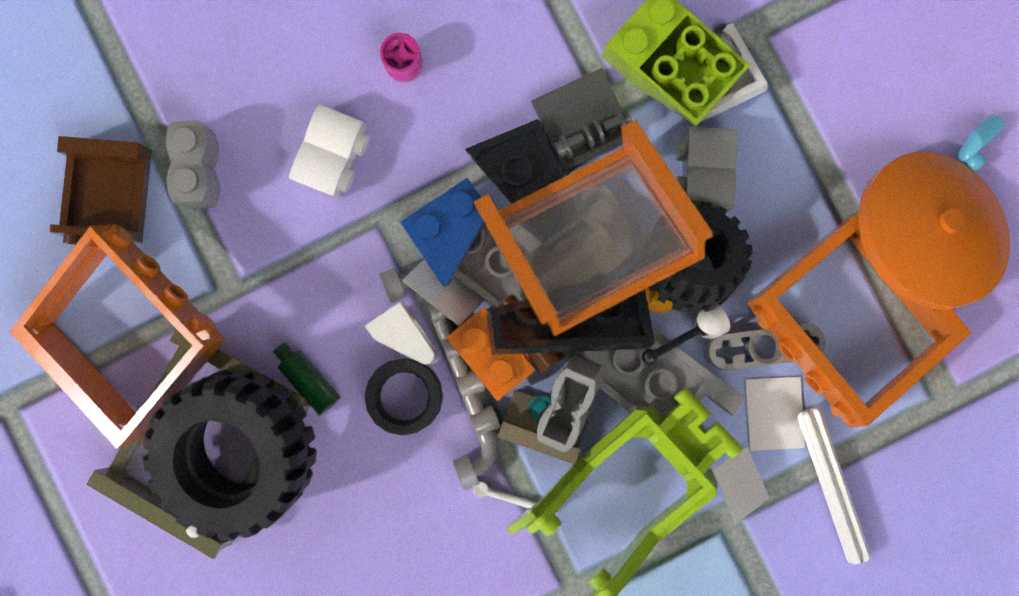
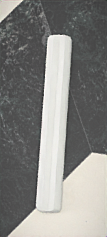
M819 408L803 410L798 413V420L846 559L852 564L866 562L871 558V553L822 412Z

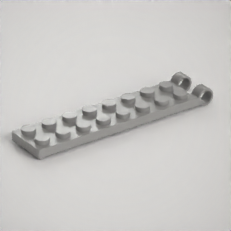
M484 223L453 276L494 308L500 307V303L512 294H514L518 301L527 299ZM520 225L509 229L524 257L543 244ZM652 327L655 343L649 349L655 350L670 340ZM678 346L659 356L657 362L653 365H647L642 361V353L646 349L564 352L566 356L561 359L567 363L571 357L577 354L603 366V379L599 389L630 413L638 406L649 407L652 405L664 417L677 406L673 400L674 396L684 387H687L699 401L706 395L713 403L732 416L745 401L741 394L724 383Z

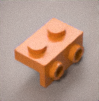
M483 307L446 338L498 401L536 370L531 365L533 360L529 354L491 355L486 317L488 311Z

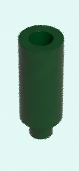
M284 342L273 351L281 361L277 368L299 394L306 398L305 401L318 416L324 414L341 399L337 391L300 349L294 352Z

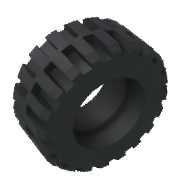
M228 370L215 372L208 377L205 376L166 399L162 403V408L154 413L149 422L152 430L145 433L143 448L149 450V454L142 458L144 471H150L152 478L147 481L152 494L158 493L162 499L159 505L166 513L172 511L178 517L175 522L186 529L190 526L197 528L196 534L211 538L215 533H218V539L235 540L239 535L244 538L257 535L263 528L267 529L273 525L302 496L303 490L311 481L313 472L310 467L316 463L317 450L309 447V444L315 439V434L312 426L306 427L303 419L307 416V413L302 405L296 408L289 400L293 396L285 387L277 390L273 387L274 380L265 375L253 379L254 374L251 371L237 370L231 373ZM208 421L228 423L243 432L251 441L259 460L257 484L245 485L235 483L222 476L212 466L204 446V434Z

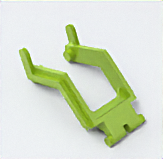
M687 387L681 389L674 396V399L679 404L664 417L652 405L649 407L638 406L584 452L577 459L576 464L570 466L537 504L519 515L506 528L511 535L525 527L530 534L540 529L546 537L550 536L562 524V521L555 513L590 473L630 438H647L687 481V492L639 531L608 572L601 566L588 578V583L594 588L589 596H618L657 543L716 496L717 480L710 468L713 463L724 454L733 459L743 450V447L718 421L708 429L702 425L711 413Z

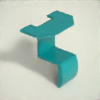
M536 395L528 403L530 406L529 415L537 421L541 417L539 414L550 404L551 399L548 396L538 397Z

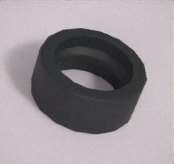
M402 358L388 361L375 370L367 382L364 397L367 412L373 422L387 433L403 436L418 433L434 421L441 409L443 392L441 382L431 368L416 360ZM404 372L414 374L423 381L427 388V405L422 413L414 419H395L382 406V387L395 374Z

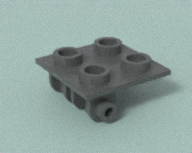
M603 68L531 100L564 172L623 145L621 127L632 121L627 109L622 110Z

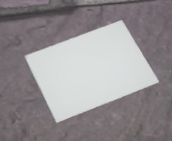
M425 259L402 280L458 326L465 321L483 300V298L454 276L450 284L444 288Z
M801 376L745 379L750 451L805 448V437L798 420V413L803 411Z
M747 446L735 458H729L712 470L735 525L769 499Z

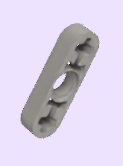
M800 324L799 326L809 337H813L814 344L823 352L825 348L823 332L815 325ZM765 329L724 334L711 339L706 348V356L709 363L720 370H734L792 362L784 357L779 350V341L769 330ZM763 335L771 337L776 345L774 354L768 359L759 357L755 352V342ZM741 338H747L745 350L750 359L749 362H744L745 354L729 356V363L725 364L724 358L716 356V349L722 348V341H726L728 347L744 346Z

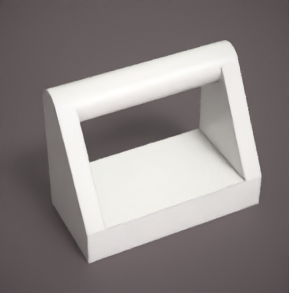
M401 302L365 325L375 341L422 364H435L439 361V352L409 307Z

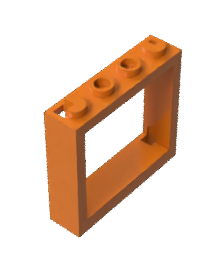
M859 211L848 216L747 302L754 314L759 318L756 323L774 335L779 341L778 348L788 360L798 364L805 373L804 379L810 388L819 394H823L832 405L830 409L834 417L840 416L850 428L869 426L972 333L953 310H935L919 306L903 298L892 289L935 342L868 402L863 403L777 299L848 238L871 264L861 241L858 222Z
M117 224L90 226L10 330V333L118 449L145 436V433L151 429L149 422L152 416L162 408V403L171 395L185 388L226 339L217 331L213 320L200 313L188 300L187 293L178 285L173 284L160 271V265L157 261L145 255L138 248L127 230ZM106 255L192 345L137 413L54 324Z

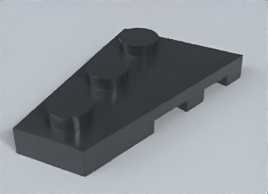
M539 119L465 149L470 158L511 204L563 178ZM570 198L527 220V223L546 242L578 218L579 213L573 199Z

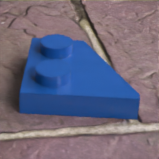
M468 177L400 222L444 288L452 281L453 275L485 223L474 204V201L481 197Z

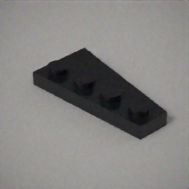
M641 267L629 270L626 274L613 278L612 276L597 279L594 283L577 288L575 286L559 290L558 293L548 295L547 297L556 313H559L640 271ZM645 289L554 336L548 322L543 325L541 324L528 299L490 309L486 315L491 355L649 349L655 343Z

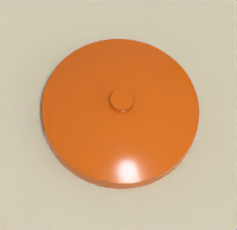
M913 152L902 155L882 167L867 183L860 200L858 215L861 241L875 271L897 294L925 308L952 310L979 301L996 288L1004 276L1009 261V228L998 199L987 183L976 172L962 162L947 155L934 152Z

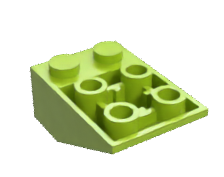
M646 0L608 41L601 56L630 83L695 126L698 125L751 66L678 0Z

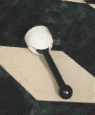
M719 305L708 312H705L704 309L701 310L696 317L695 328L655 350L646 349L642 353V361L647 365H653L657 362L659 356L697 335L707 339H715L730 331V321L726 312Z

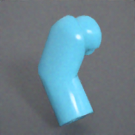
M996 115L986 118L971 131L957 153V160L973 171L982 167L987 159L980 150L1004 130V121Z

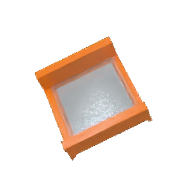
M636 119L621 127L622 148L499 211L489 194L474 201L475 207L541 324L543 325L548 322L554 336L705 258V240L711 238L713 232Z

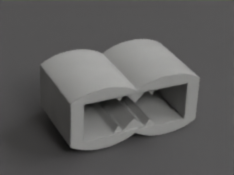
M200 120L171 122L166 133V149L172 161L167 173V190L172 202L186 209L215 208L220 196L219 179L214 170L219 157V145L215 133Z
M689 126L684 137H678L676 160L683 161L682 176H676V179L690 200L695 202L696 206H700L702 201L710 202L711 208L715 210L719 206L727 210L726 213L734 209L736 192L735 168L738 148L737 129Z
M577 354L570 358L557 377L552 388L551 402L540 418L537 428L538 442L563 453L571 449L587 420L589 407L601 386L603 379V366Z

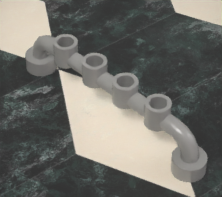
M395 268L380 273L390 303L406 298L403 290L410 287L402 280L409 273L397 275ZM424 299L442 349L469 413L473 428L481 444V454L474 461H470L468 455L452 460L465 491L479 485L477 476L489 470L494 463L498 449L493 431L499 429L500 425L493 407L483 408L478 393L485 391L484 384L473 370H468L465 360L446 338L453 332L449 318Z

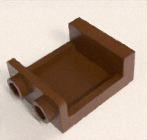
M58 136L57 152L67 157L59 225L50 224L49 232L63 236L62 243L76 245L90 226L117 224L131 234L134 243H142L152 150L138 142Z

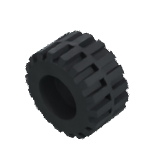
M692 201L713 232V236L705 240V253L712 262L713 270L703 271L689 266L648 287L650 292L657 290L660 293L657 299L663 304L666 300L673 303L672 309L681 311L685 306L688 307V313H698L702 307L705 312L713 310L717 304L721 306L731 296L750 270L752 261L749 258L753 254L752 245L745 244L750 236L746 229L740 230L738 228L741 222L736 216L730 219L725 215L727 212L725 208L719 206L717 210L712 209L710 202L702 201L700 206H696L695 202ZM664 215L659 218L644 245L645 248L641 253L640 259L641 262H644L641 270L678 251L677 246L683 245Z

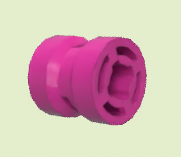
M395 33L383 41L380 48V57L388 75L399 82H409L417 78L422 71L423 60L416 40L409 34Z

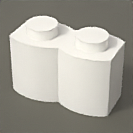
M318 104L307 128L304 141L293 162L289 179L338 199L341 192L347 193L355 176V171L351 170L352 162L356 155L362 156L370 139V134L365 133L366 124L361 120Z

